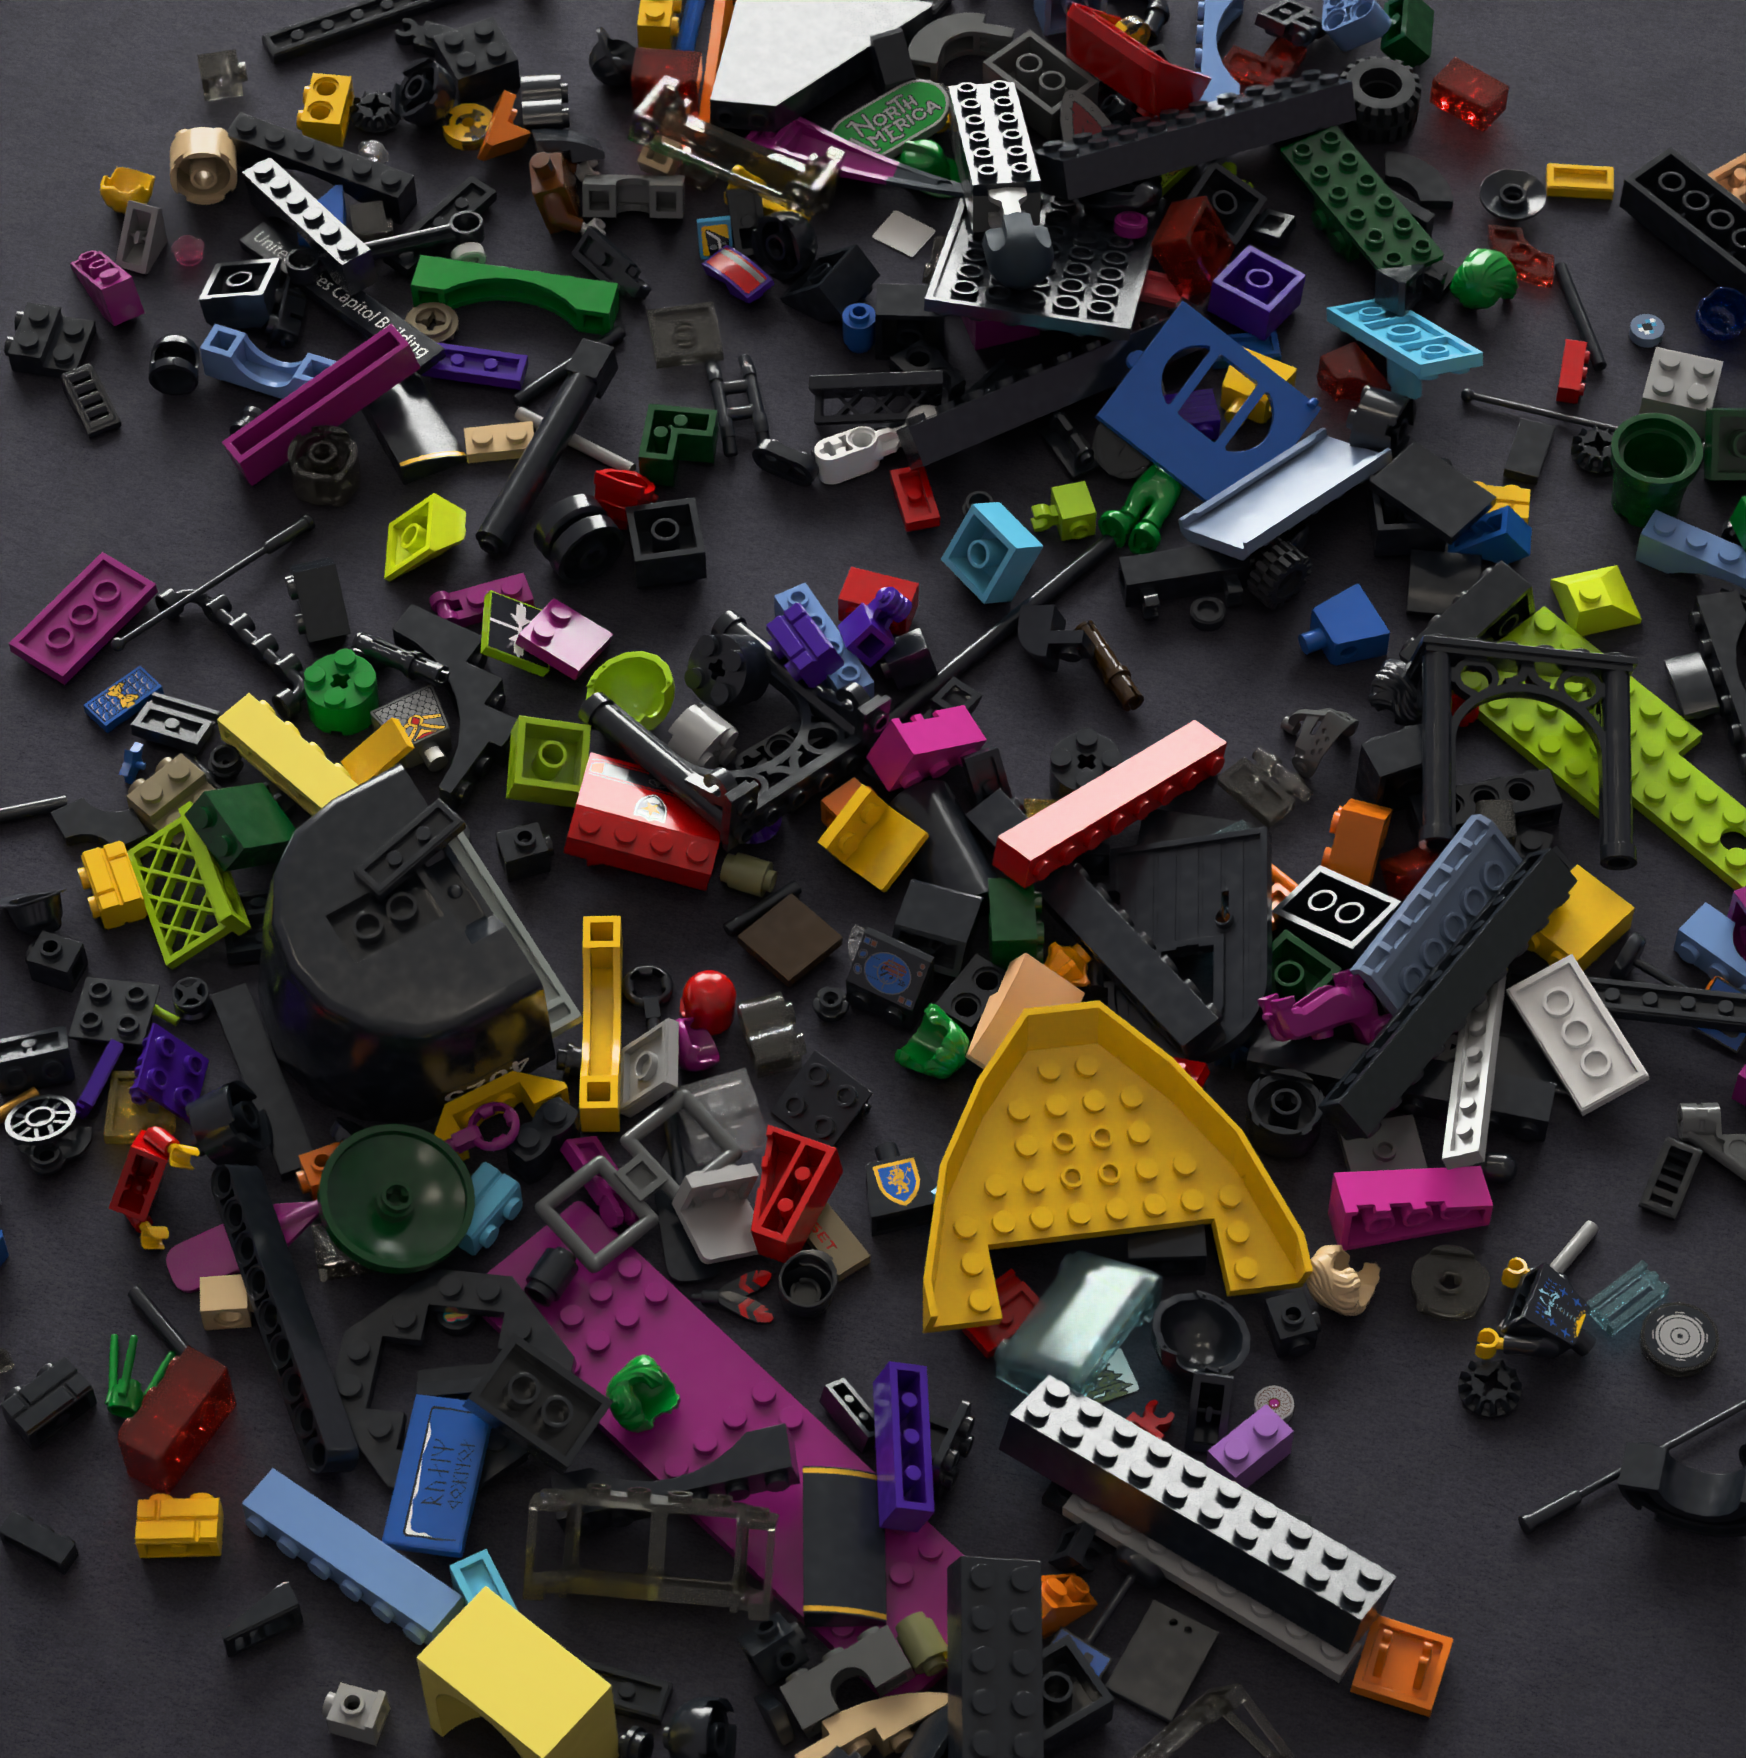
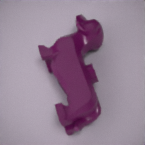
M1350 969L1332 974L1335 986L1325 985L1319 987L1297 1003L1294 996L1279 999V994L1276 993L1257 999L1259 1006L1263 1010L1264 1015L1262 1019L1266 1022L1270 1034L1276 1041L1280 1042L1299 1040L1309 1036L1313 1040L1329 1038L1334 1035L1333 1028L1349 1023L1353 1028L1356 1040L1360 1044L1369 1046L1393 1016L1391 1013L1378 1015L1375 995L1364 987L1363 983L1365 981L1359 974L1353 975Z

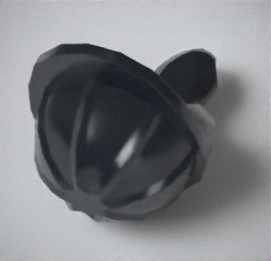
M600 26L596 30L599 41L591 50L589 66L596 79L603 84L610 86L625 84L627 86L631 84V81H639L645 78L652 71L656 72L660 69L665 70L672 67L675 62L683 61L684 56L677 51H664L651 56L645 55L627 41L612 39L607 31Z

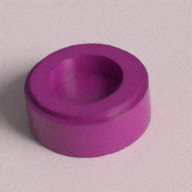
M1124 211L1115 216L1113 230L1117 235L1124 238H1141L1147 233L1148 219L1141 213Z

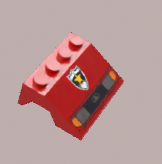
M590 752L563 853L706 891L720 842V832L640 765Z

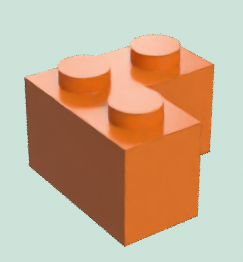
M1352 798L1343 807L1339 806L1338 811L1334 812L1329 833L1335 834L1332 848H1325L1321 866L1370 887L1380 850L1385 844L1393 809Z

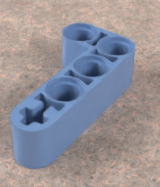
M1375 0L1323 1L1322 29L1342 51L1352 50L1380 38L1391 26L1390 17Z

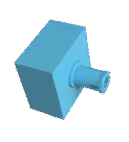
M1000 502L978 503L971 505L941 560L984 604L1010 602L1044 546Z

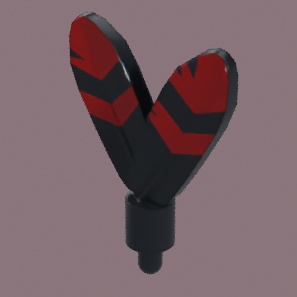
M755 1270L746 1273L727 1283L719 1291L718 1289H702V1293H693L690 1296L692 1301H702V1305H718L719 1303L725 1310L757 1325H767L773 1321V1315L766 1306L748 1298L768 1285L772 1274L767 1270Z

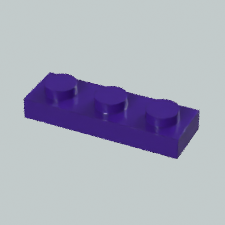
M438 343L445 348L446 357L421 375L521 390L529 365L528 355Z

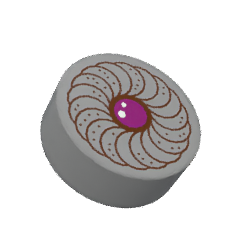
M1267 1386L1257 1393L1254 1400V1413L1267 1404L1285 1423L1290 1421L1294 1410V1399L1289 1391L1280 1386Z

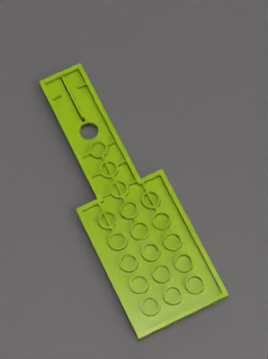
M1545 606L1497 642L1514 641L1519 645L1534 647L1550 645L1555 649L1562 650L1582 648L1589 650L1591 653L1603 654ZM1466 671L1460 674L1463 683L1477 692L1489 686L1487 678L1481 673ZM1498 671L1500 680L1497 685H1501L1505 678H1512L1517 673ZM1538 675L1544 681L1550 682V689H1554V684L1559 677ZM1630 676L1632 806L1734 890L1745 887L1746 849L1731 848L1728 850L1722 845L1720 838L1727 832H1738L1746 837V808L1682 757L1701 742L1703 733L1688 721H1685L1682 716ZM1565 683L1566 693L1578 703L1591 698L1587 697V692H1582V683ZM1526 698L1499 699L1479 706L1477 719L1539 770L1549 768L1554 782L1599 819L1598 756L1590 736L1574 718L1552 705Z

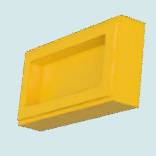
M1547 163L1546 196L1613 199L1614 167Z
M391 717L341 760V763L350 774L351 779L360 785L393 767L415 747L399 719Z

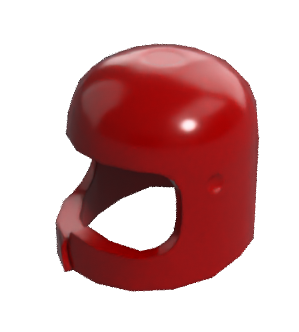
M705 970L696 973L689 978L684 986L683 996L680 1000V1017L694 1018L690 1025L693 1029H707L711 1036L721 1034L734 1021L737 997L734 984L726 975L719 971Z

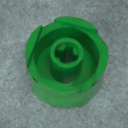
M340 649L335 654L320 658L304 672V688L308 712L311 721L318 729L331 734V731H339L343 735H353L365 730L372 724L370 711L379 708V694L375 670L367 660L355 655L354 651L350 649Z

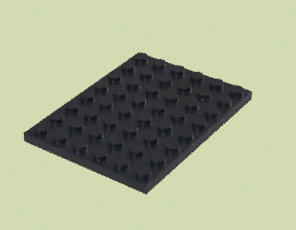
M1040 192V226L1048 228L1054 251V260L1048 276L1040 284L1024 290L1005 287L988 270L982 246L985 232H972L964 196H961L925 297L924 311L934 312L939 316L955 315L968 317L973 321L990 320L1002 322L1007 326L1024 325L1036 327L1041 331L1058 330L1070 332L1076 336L1092 335L1104 337L1110 341H1129L1165 215L1167 198H1161L1157 203L1151 205L1150 211L1145 216L1148 219L1146 235L1141 238L1129 239L1121 237L1114 232V221H1109L1095 215L1088 207L1082 205L1078 198L1068 201Z

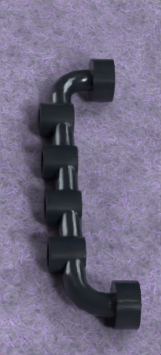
M167 588L155 596L156 606L162 612L197 589H181L175 592ZM204 593L191 601V603H196L203 609L205 616L211 622L218 621L225 627L233 641H241L245 644L257 661H265L272 667L274 674L280 681H288L292 684L293 691L284 688L272 696V704L277 713L285 720H289L300 713L302 710L300 703L305 699L306 694L304 677L300 673L303 667L298 657L293 653H289L283 658L276 652L279 650V645L276 639L270 633H265L259 638L252 633L256 627L251 617L246 613H242L236 618L229 613L232 611V605L224 594L219 593L211 598L208 594ZM184 606L166 618L169 620L174 619L184 612Z

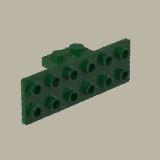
M1337 126L1329 127L1281 148L1280 155L1315 196L1313 212L1311 214L1314 226L1318 230H1322L1330 240L1332 248L1336 252H1340L1347 262L1358 259L1360 252L1375 270L1422 264L1428 267L1443 260L1444 253Z

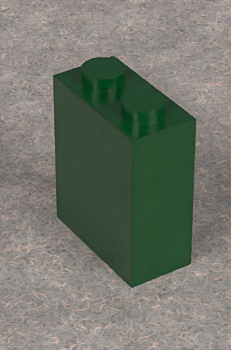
M263 782L204 791L185 813V817L224 872L280 862L296 830Z

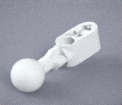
M921 405L916 407L909 413L906 419L923 412L926 418L936 414L935 406ZM906 422L905 425L894 429L887 427L877 431L870 427L860 426L822 439L814 448L815 460L819 467V474L817 475L819 480L826 484H838L875 470L884 456L895 453L901 446L896 430L906 427Z

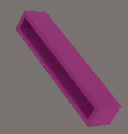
M391 323L222 441V444L236 468L253 486L421 367L410 344Z

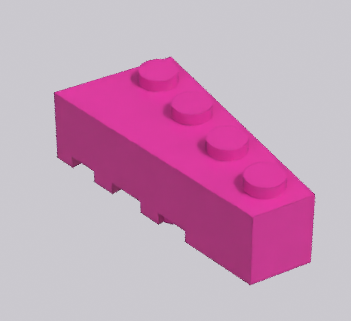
M1464 1166L1447 1170V1168L1338 1172L1333 1174L1328 1215L1337 1245H1342L1345 1251L1486 1226L1490 1224L1493 1203L1481 1166Z

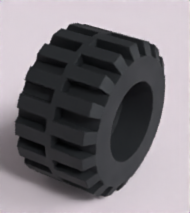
M1369 56L1368 60L1361 58L1356 60V65L1350 64L1347 66L1346 72H1342L1340 78L1352 81L1357 120L1340 124L1344 130L1349 129L1351 136L1361 137L1360 140L1365 142L1374 140V143H1382L1383 140H1387L1389 143L1395 141L1396 137H1405L1407 131L1413 130L1418 119L1422 90L1418 74H1413L1414 69L1409 65L1404 66L1403 61L1398 59L1393 61L1387 56H1383V58Z

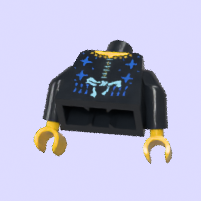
M1515 1257L1511 1259L1508 1267L1503 1270L1501 1281L1505 1286L1516 1288L1500 1330L1505 1336L1504 1338H1499L1497 1332L1491 1328L1481 1330L1477 1341L1480 1343L1476 1345V1356L1481 1359H1490L1495 1356L1497 1349L1504 1350V1354L1536 1356L1547 1359H1554L1570 1349L1582 1357L1588 1354L1596 1342V1338L1582 1328L1589 1307L1587 1302L1574 1290L1568 1277L1563 1273L1556 1272L1546 1262L1528 1269L1527 1263L1522 1258Z

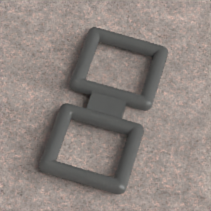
M681 1089L622 1135L621 1145L633 1159L618 1171L604 1156L598 1155L536 1203V1213L589 1272H599L658 1224V1215L645 1202L659 1189H662L672 1201L674 1200L680 1186L640 1141L684 1107L724 1151L700 1171L707 1172L722 1169L725 1166L734 1164L742 1157V1148L689 1090ZM600 1174L639 1217V1220L598 1253L594 1254L554 1209L596 1175Z

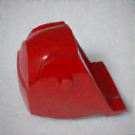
M616 469L595 470V499L601 504L619 529L627 530L625 507L650 504L651 502L656 503L658 500V495L654 494L655 484L637 472Z

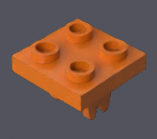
M1379 1615L1369 1629L1350 1692L1430 1717L1450 1654L1453 1638Z

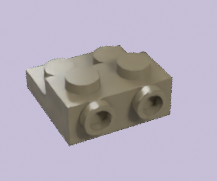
M180 753L174 759L166 757L161 760L156 767V773L146 781L140 778L133 782L126 798L129 809L133 808L140 822L153 833H156L181 817L178 808L189 801L194 804L204 791L216 789L207 782L205 773ZM184 830L174 836L170 847L180 849L185 837Z

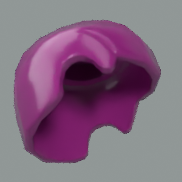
M692 1017L675 1020L679 1022L678 1066L688 1073H697L719 1064L720 1055L708 1030L704 1028H691L690 1025L694 1021Z

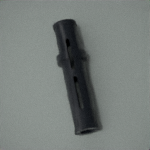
M359 632L353 639L352 647L355 654L368 657L378 663L397 669L411 680L420 679L441 688L449 679L450 672H448V666L429 660L419 651H407L365 632Z

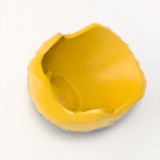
M117 167L111 177L108 178V175L103 176L100 184V195L108 207L118 213L125 214L128 200L143 204L148 203L152 196L155 176L130 168Z

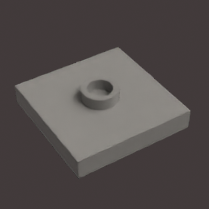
M667 1018L621 1049L620 1114L631 1118L678 1087L679 1022Z

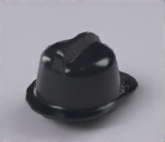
M67 888L53 892L25 893L1 897L0 908H6L16 927L24 933L40 936L42 930L49 933L55 932L62 926L63 907L61 892L66 891Z

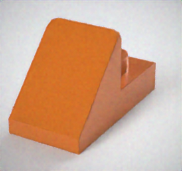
M506 90L502 93L495 105L477 159L485 161L519 150L527 142L531 132L513 124L517 114V109L512 108L516 98L515 94Z

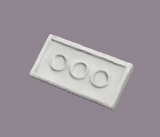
M1573 954L1506 989L1509 999L1582 1116L1649 1080V1075Z

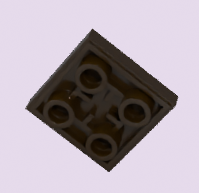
M792 893L737 936L738 944L788 988L843 945V937Z

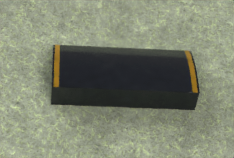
M414 372L361 409L403 485L467 461L466 454L417 372Z
M803 1466V1608L805 1627L887 1625L885 1529L879 1528L876 1473L842 1467Z

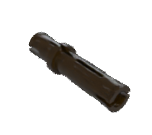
M1088 620V623L1086 621L1080 623L1075 630H1084L1094 643L1095 651L1092 661L1103 675V683L1106 688L1114 692L1125 711H1130V709L1133 711L1139 708L1144 702V697L1130 678L1132 674L1129 669L1118 661L1093 621Z

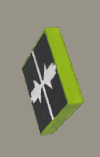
M490 590L484 596L480 653L544 677L549 671L550 665L515 644L519 633L542 610Z

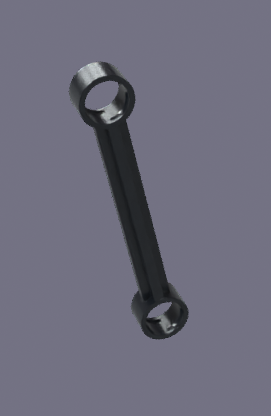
M461 211L454 214L447 225L366 242L364 244L371 249L373 260L452 242L456 246L468 242L481 244L485 237L483 219L481 215L474 211ZM464 228H473L470 231H460ZM300 247L293 249L285 258L287 275L290 281L297 285L312 284L320 278L322 271H327L312 248ZM305 264L310 265V266L305 267V268H297V266H300V265H305Z

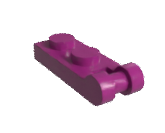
M524 572L451 593L438 591L429 598L431 608L438 614L437 616L461 627L483 622L484 596L490 590L535 607L534 598ZM460 608L461 610L455 612L453 609Z

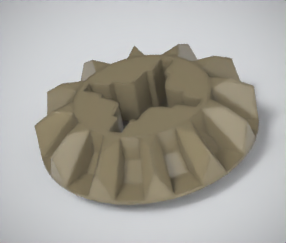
M439 302L420 304L411 309L405 318L406 322L438 343H444L445 340H453L455 332L459 330L456 312L448 305ZM435 319L437 326L433 330L428 331L427 327Z

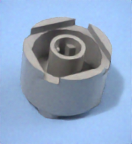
M700 703L699 707L694 704L687 708L668 730L673 736L667 746L684 760L699 767L712 770L716 769L720 764L725 767L733 760L737 753V749L733 747L739 734L737 729L703 703Z

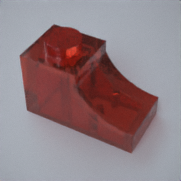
M1355 341L1320 356L1319 369L1316 374L1317 382L1323 391H1327L1335 402L1341 399L1360 402L1361 393L1365 385L1391 392L1392 387Z

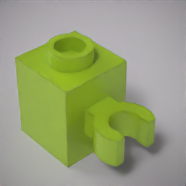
M1085 481L1051 487L1050 506L1047 504H1037L1031 507L1034 518H1031L1034 532L1045 531L1052 525H1056L1061 541L1082 539L1095 534L1096 510Z

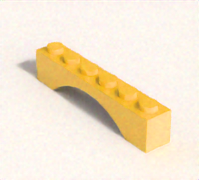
M583 916V1040L579 1092L582 1132H620L623 960L621 916Z

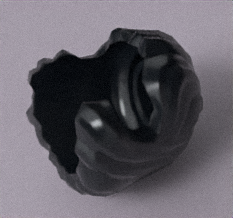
M1388 659L1380 667V670L1371 682L1372 687L1371 693L1368 695V701L1378 712L1386 709L1393 711L1395 714L1394 723L1404 726L1415 725L1422 720V708L1417 706L1416 699L1418 679H1410V673H1406L1407 663L1398 659Z

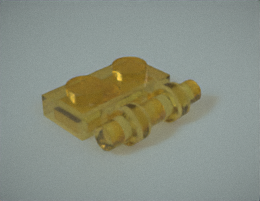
M112 1071L103 1135L105 1144H133L140 1130L146 1131L153 1126L161 1127L170 1134L175 1132L176 1118L173 1117L172 1112L159 1104L158 1114H148L149 1102H155L154 1100L149 1099L144 1105H138L131 1101L132 1096L129 1094V1090L137 1078L134 1071Z

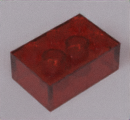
M190 1346L186 1347L180 1357L176 1356L170 1361L164 1378L157 1387H152L147 1391L141 1408L133 1418L126 1419L119 1430L117 1439L129 1476L161 1494L169 1495L237 1405L226 1366Z

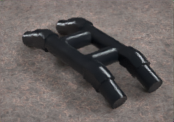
M742 354L738 358L743 378L741 380L723 382L721 369L715 359H708L704 365L715 410L718 413V427L725 457L738 455L732 421L752 419L757 445L763 439H770L768 421L762 402L755 365L748 354ZM747 393L749 405L729 408L727 395Z

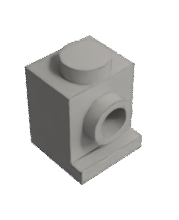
M340 1682L337 1692H329L323 1705L322 1715L327 1717L329 1733L376 1746L390 1711L387 1692L382 1690L374 1692ZM348 1706H352V1707H355V1708H357V1709H355V1710H348L347 1708H348Z

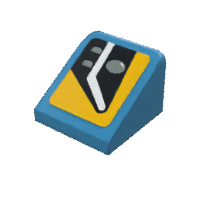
M730 216L697 219V237L701 259H708L725 245L733 248Z

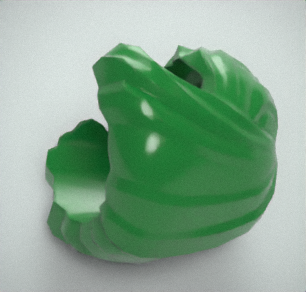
M1477 248L1469 253L1463 264L1457 269L1451 282L1450 291L1465 308L1472 310L1487 309L1494 306L1499 298L1513 299L1517 295V272L1513 264L1502 252Z
M930 1003L924 1010L923 1021L917 1032L913 1034L912 1038L902 1049H897L895 1061L902 1067L937 1079H945L951 1077L967 1061L965 1055L970 1046V1041L957 1023H954L938 1005Z
M639 1355L633 1358L610 1380L606 1389V1397L613 1401L609 1407L612 1416L623 1428L630 1432L638 1433L652 1429L655 1418L665 1413L671 1414L674 1409L679 1407L681 1402L680 1395L676 1394V1385L670 1380L667 1373L662 1372L661 1367L649 1355Z

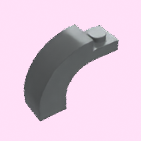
M983 13L953 14L929 23L915 35L908 47L916 80L923 79L938 83L943 67L949 61L959 56L981 55L991 57L1014 41L1015 28L986 24V14Z

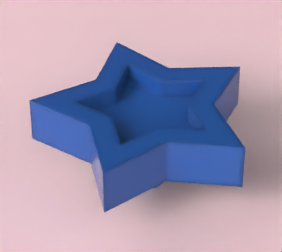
M135 742L130 750L125 749L124 762L119 772V775L124 776L125 783L132 784L135 782L138 771L140 769L145 770L146 763H143L142 760L144 745L142 743Z

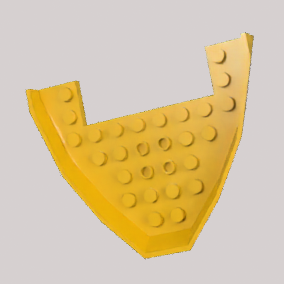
M1099 1000L1024 1008L978 1077L939 1167L923 1277V1333L1001 1323L1003 1318L989 1250L1211 1224L1227 1297L1302 1288L1313 1272L1305 1234L1243 1130L1173 1057Z

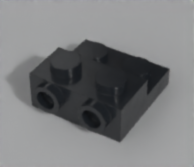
M28 302L24 311H17L14 321L16 333L14 337L8 336L6 338L4 353L5 356L9 357L12 371L60 378L63 373L84 365L97 331L95 321L62 316L60 307Z

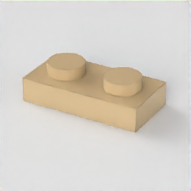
M533 421L464 428L467 463L520 458L534 435Z

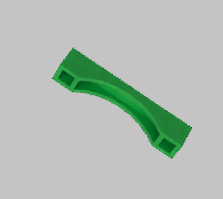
M420 255L411 283L414 307L427 302H439L448 305L452 309H456L477 302L517 301L551 311L566 320L579 332L604 335L613 329L620 307L618 283Z

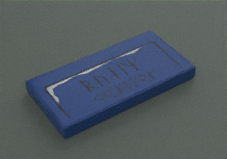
M416 1394L382 1542L394 1550L463 1558L492 1428L463 1407L466 1400Z

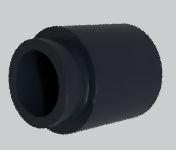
M560 1246L556 1247V1249L546 1248L526 1278L527 1285L524 1288L526 1295L536 1303L549 1307L553 1301H558L579 1271L575 1263L576 1257L569 1250Z

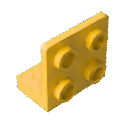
M861 784L817 842L838 861L880 891L887 892L928 839L929 834L887 805L871 789Z

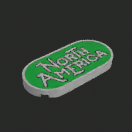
M923 79L907 81L843 117L833 126L830 132L872 152L892 159L902 153L905 141L913 142L927 139L945 126L949 114V98L946 91L933 81Z

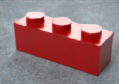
M1566 339L1556 401L1577 404L1579 396H1583L1585 383H1581V380H1586L1588 367H1584V364H1588L1590 351H1586L1587 342Z

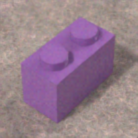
M1265 1404L1207 1451L1206 1466L1247 1489L1291 1453L1294 1430Z

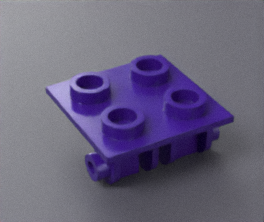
M153 1023L148 1037L144 1038L142 1042V1054L137 1060L138 1066L134 1071L137 1078L129 1090V1094L132 1096L131 1101L138 1105H144L147 1100L152 1099L190 1124L185 1107L200 1097L209 1059L158 1024Z

